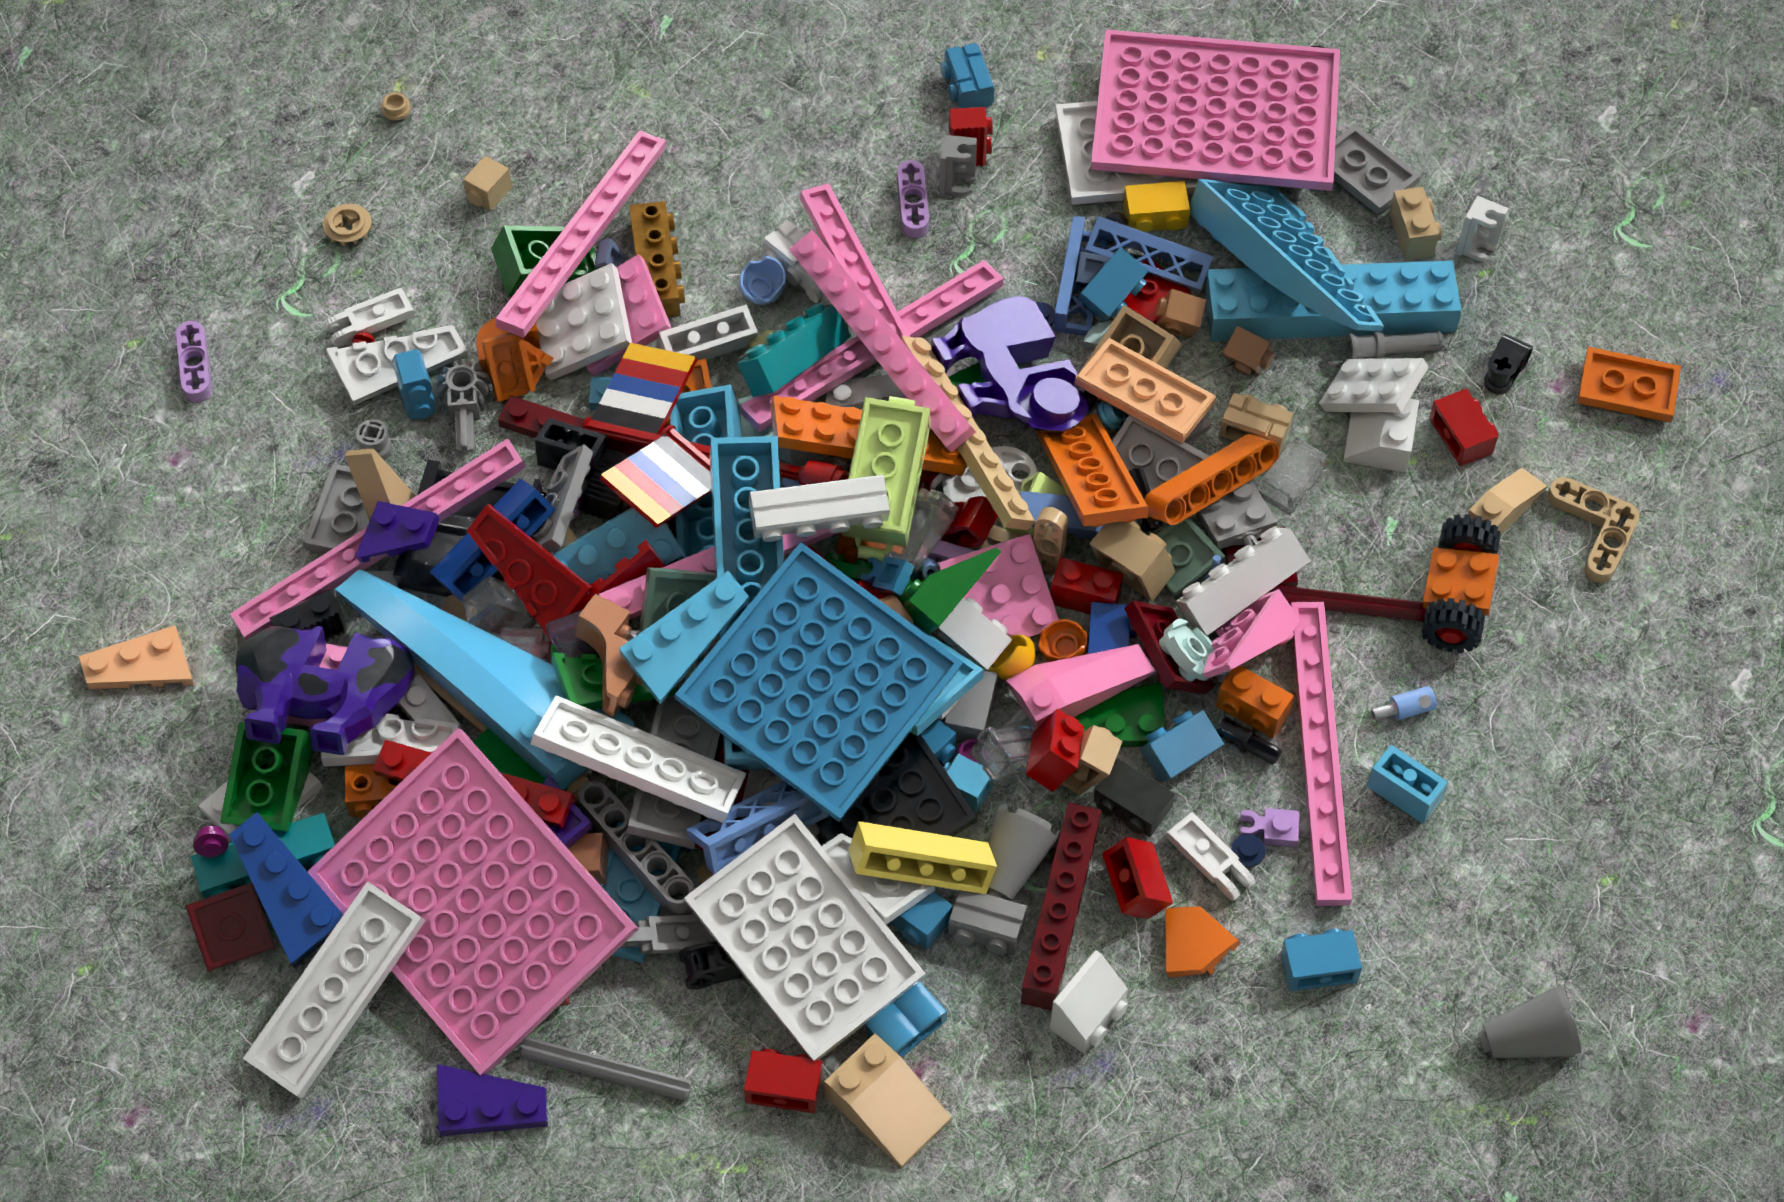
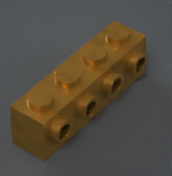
M666 201L629 205L635 255L639 254L645 260L667 318L681 316L680 304L685 303L683 285H677L676 279H682L680 260L674 261L673 255L678 254L677 237H670V231L675 230L673 212L667 213Z

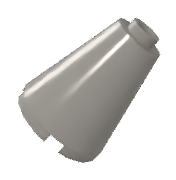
M1002 804L998 806L995 812L989 841L997 868L986 894L1012 901L1057 843L1060 831L1057 830L1052 833L1050 831L1052 824L1020 808H1017L1015 813L1008 812L1006 810L1009 805Z
M1563 986L1554 987L1483 1023L1484 1031L1478 1032L1483 1052H1490L1492 1058L1575 1057L1581 1055L1582 1049L1575 1020L1572 1019L1569 1010L1571 1007Z

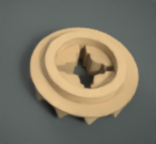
M356 204L336 206L326 214L323 220L325 235L330 238L332 243L340 242L343 246L347 242L357 244L360 238L367 239L368 231L372 230L371 216L365 208ZM344 219L352 225V230H347L344 227Z

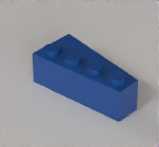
M256 812L229 835L291 965L295 967L326 941L343 914L258 812Z

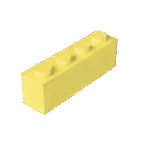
M860 821L857 824L848 849L856 874L980 894L987 893L997 868L988 842Z

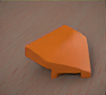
M512 333L481 340L495 400L498 402L509 399L511 395L518 397L528 394L529 391L534 392L536 389L535 385L545 368L550 366L554 359Z
M1200 906L1165 909L1166 973L1170 978L1204 974L1205 972L1212 975L1215 972L1214 967L1230 949L1234 951L1240 945L1237 938Z

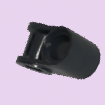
M1504 333L1489 359V370L1484 378L1486 389L1495 394L1508 392L1519 373L1527 365L1534 346Z
M717 941L691 945L679 952V959L685 965L687 974L685 985L688 989H703L713 984L741 978L743 974L733 962L728 963L724 961L728 955ZM696 964H699V970L696 969Z

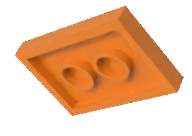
M1588 347L1585 354L1577 403L1671 423L1674 416L1681 366Z

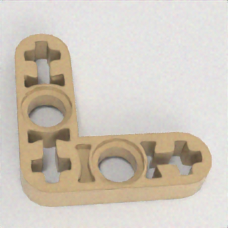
M1559 477L1551 483L1547 496L1550 504L1559 510L1602 527L1587 559L1584 569L1585 575L1595 583L1610 581L1638 523L1640 516L1638 509L1631 503L1571 478ZM1562 490L1568 492L1565 497L1559 495ZM1578 495L1581 496L1579 504L1575 503ZM1590 500L1596 501L1601 505L1602 509L1591 511L1585 506V502ZM1625 515L1628 518L1623 528L1616 527L1619 518ZM1606 537L1616 538L1621 546L1618 548L1608 547L1603 539ZM1603 556L1608 559L1601 571L1596 569Z
M1045 507L1041 510L1035 523L1034 538L1032 539L1042 571L1048 575L1055 574L1060 557L1064 558L1068 529V517L1066 514L1053 507ZM993 525L983 545L975 548L977 550L1023 535Z

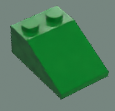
M503 225L491 250L508 297H512L565 227ZM593 246L565 283L598 269L595 265L596 254Z
M996 547L933 573L922 582L916 579L903 591L902 596L898 597V600L913 619V624L928 634L940 627L1002 551Z
M239 722L220 823L240 826L258 812L272 830L288 832L310 771L313 755L310 733L305 730L285 728L281 732L280 743L273 744L247 739L245 723Z

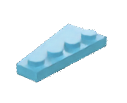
M727 571L621 646L619 653L661 705L673 687L688 673L689 668L705 653L711 642L719 633H722L749 601V596L732 574Z

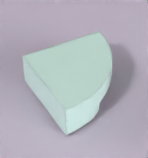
M1113 321L1102 322L1092 327L1085 336L1083 348L1095 349Z

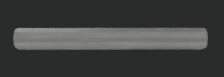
M529 1037L524 1039L521 1046V1056L529 1060L683 1101L687 1100L691 1092V1081L688 1079Z

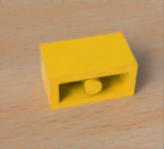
M1185 181L1125 186L1123 208L1129 227L1143 232L1188 228L1190 207Z

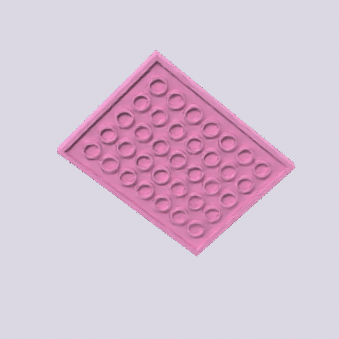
M1105 30L1091 170L1332 191L1340 49Z
M459 728L307 871L343 915L368 881L426 920L391 971L480 1076L482 1074L487 1075L639 930L488 758Z

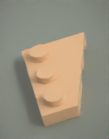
M176 626L79 656L89 689L130 688L133 684H151L152 687L165 686V683L179 682L183 686L194 685Z

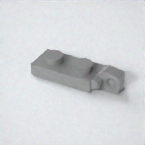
M695 914L649 916L645 920L636 922L639 930L621 947L639 946L640 953L648 954L679 953L685 947L716 940Z

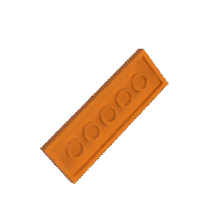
M773 396L770 410L773 435L778 437V447L853 458L862 410L855 407L847 408L829 405L824 402L816 403L798 400L793 397ZM930 428L922 470L963 476L967 466L959 450L956 448L951 453Z
M1097 414L1086 415L1077 426L1062 433L1035 430L1084 527H1100L1106 523L1133 522L1136 519L1148 518V506Z

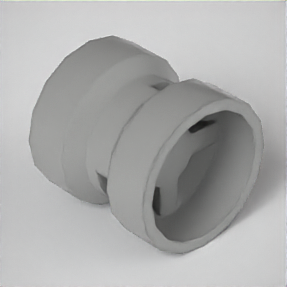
M369 419L358 426L356 437L360 450L374 449L383 460L387 459L392 452V445L386 425L380 420Z

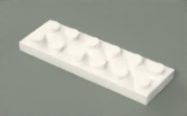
M557 695L536 728L530 743L546 752L561 756L580 766L600 772L612 779H617L644 792L668 800L675 805L683 806L722 823L725 822L746 776L745 772Z
M367 881L243 1059L302 1099L426 920Z

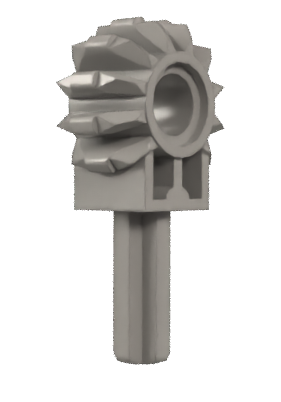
M467 359L464 364L459 365L454 360L452 368L443 366V375L437 376L438 398L443 400L444 405L449 410L451 421H455L457 453L469 455V453L475 450L474 420L480 419V406H483L484 397H488L490 393L489 377L486 372H483L479 363L472 366L471 362Z

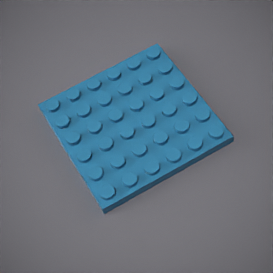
M800 542L676 692L675 699L840 822L960 670L963 661Z

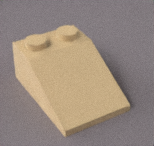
M1123 305L1082 369L1108 338L1165 369L1174 358L1182 343L1175 336ZM1097 397V400H1099L1100 402L1104 401Z
M875 1033L824 1081L825 1098L901 1169L952 1120L949 1113L906 1062Z

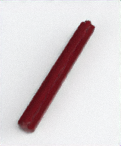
M1277 585L1269 591L1270 593L1279 589L1290 605L1291 602H1324L1325 610L1423 621L1426 610L1423 609V602L1284 585Z

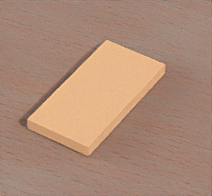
M1110 338L1106 340L1075 377L1076 386L1180 443L1186 440L1213 406L1216 396Z

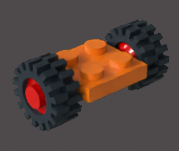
M1465 514L1464 518H1461L1460 515H1454V519L1449 517L1442 525L1438 548L1433 547L1423 597V609L1426 610L1421 633H1423V639H1428V644H1436V648L1440 650L1445 647L1448 652L1456 649L1458 653H1463L1464 648L1468 652L1472 651L1473 647L1477 648L1479 643H1481L1485 616L1490 615L1499 566V554L1497 552L1501 533L1498 531L1496 524L1491 525L1492 521L1488 519L1484 522L1481 521V516L1476 515L1475 519L1471 518L1470 514Z

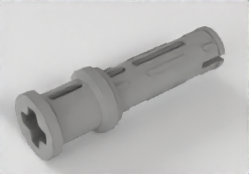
M1379 331L1365 336H1355L1353 333H1350L1346 337V354L1348 359L1363 357L1381 359L1385 354L1441 351L1443 345H1439V343H1443L1441 331L1384 336Z

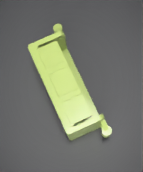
M889 396L888 401L868 397L864 399L848 479L883 475L890 514L888 520L883 521V525L880 527L866 529L863 528V524L851 525L849 530L841 532L843 536L855 538L858 549L857 558L868 560L871 557H875L883 562L885 556L894 545L907 547L931 426L930 408L915 406V400ZM861 540L887 544L886 550L860 545Z

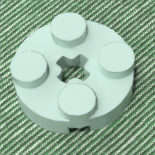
M1177 619L1164 630V636L1159 640L1160 647L1165 653L1172 656L1179 665L1181 675L1186 680L1191 682L1197 678L1206 681L1208 679L1203 675L1208 655L1215 651L1211 646L1212 641L1198 627L1191 630L1184 626L1188 621Z

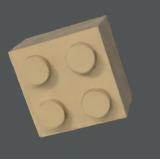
M1135 521L1104 524L1089 543L1101 568L1123 573L1122 582L1153 602L1176 572L1171 562L1172 556L1165 548L1166 543L1153 533L1148 536L1140 531L1141 528Z

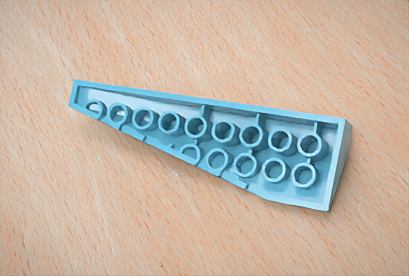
M1198 179L1189 205L1190 215L1197 220L1198 225L1204 227L1212 234L1211 237L1221 242L1247 267L1282 293L1335 322L1354 330H1383L1384 325L1372 308L1363 305L1365 300L1363 295L1353 291L1355 285L1350 278H1344L1345 270L1331 250L1322 247L1324 241L1321 236L1313 235L1314 226L1310 222H1304L1306 218L1304 212L1275 186Z
M358 569L335 589L341 598L386 638H390L407 648L415 664L545 780L549 775L564 790L588 769L585 766H580L573 761L546 752L530 744L536 728L555 696L557 695L565 699L552 664L362 569ZM602 709L593 710L612 718L611 716L605 714ZM620 710L613 718L634 727V722Z

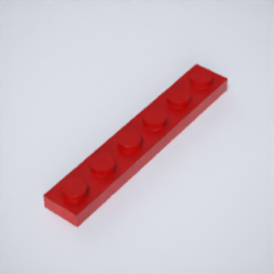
M385 739L372 770L378 776L402 782L432 752ZM501 773L545 824L554 825L561 829L564 828L570 813V807L575 800L573 793Z

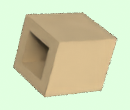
M484 156L463 179L468 200L472 204L482 206L490 211L512 188L509 168L487 156Z

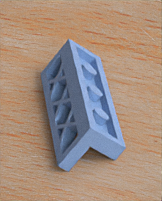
M1073 216L1055 310L1054 331L1086 336L1092 328L1094 313L1090 309L1087 310L1086 306L1079 302L1073 293L1087 286L1074 283L1079 253L1081 251L1085 252L1082 243L1083 241H1089L1092 232L1084 231L1085 217ZM1097 237L1095 243H1100V248L1106 250L1108 240ZM1080 312L1086 319V324L1068 323V318Z
M1100 216L1097 217L1085 252L1112 257L1115 254L1113 252L1117 251L1120 247H1129L1143 252L1145 256L1136 260L1148 270L1147 274L1201 292L1207 276V270L1211 268L1213 256ZM1097 237L1116 244L1106 250L1094 246ZM1151 258L1163 259L1173 263L1174 266L1165 270L1158 269ZM1147 260L1149 265L1144 264L1142 262ZM1185 267L1199 272L1198 281L1186 279L1180 268ZM1177 271L1178 275L1172 274L1171 272Z
M782 781L732 806L724 823L708 818L688 828L687 834L689 839L703 848L707 869L716 874L792 815L796 814L806 828L829 815L800 792L792 791L794 788L785 781ZM766 803H774L770 806H762ZM738 817H746L742 820H734ZM710 831H718L708 837L704 835Z

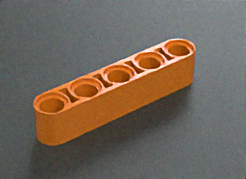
M1252 434L1243 436L1151 490L1144 499L1148 506V517L1170 525L1182 522L1276 465L1280 456L1278 444Z

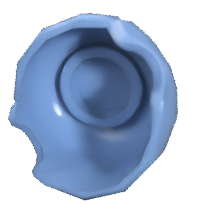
M765 256L760 261H750L739 276V289L744 298L757 305H767L777 301L785 290L786 271L781 262L770 256Z

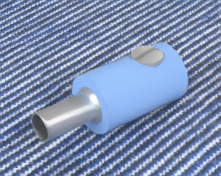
M1430 686L1415 689L1390 697V704L1371 709V716L1374 721L1392 715L1396 720L1405 719L1435 710L1437 707L1436 697Z

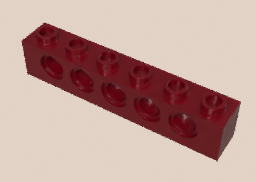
M1069 802L1067 804L1022 985L1021 1004L1052 1011L1053 1001L1059 995L1099 831L1100 809Z

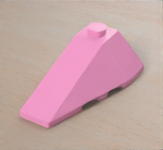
M1279 589L1263 595L1216 629L1219 637L1212 641L1211 646L1215 651L1208 655L1203 675L1206 679L1232 670L1266 650L1288 642L1294 636L1293 631L1300 622V618Z
M1139 644L1037 664L1006 680V683L1036 730L1056 709H1059L1066 715L1076 717L1155 674V669Z

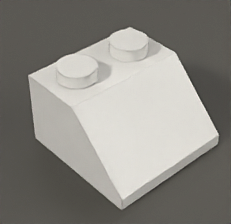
M1409 399L1401 413L1351 412L1343 462L1406 473L1412 452L1419 400Z
M1097 950L1094 951L1056 997L1052 1007L1050 1030L1083 1054L1091 1045L1097 1047L1107 1033L1105 1027L1112 1019L1118 1021L1128 1007V1003H1126L1128 988Z

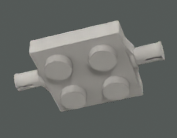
M1252 480L1196 513L1211 540L1219 550L1232 545L1254 546L1258 543L1257 539L1260 538L1262 533L1277 526L1275 517Z

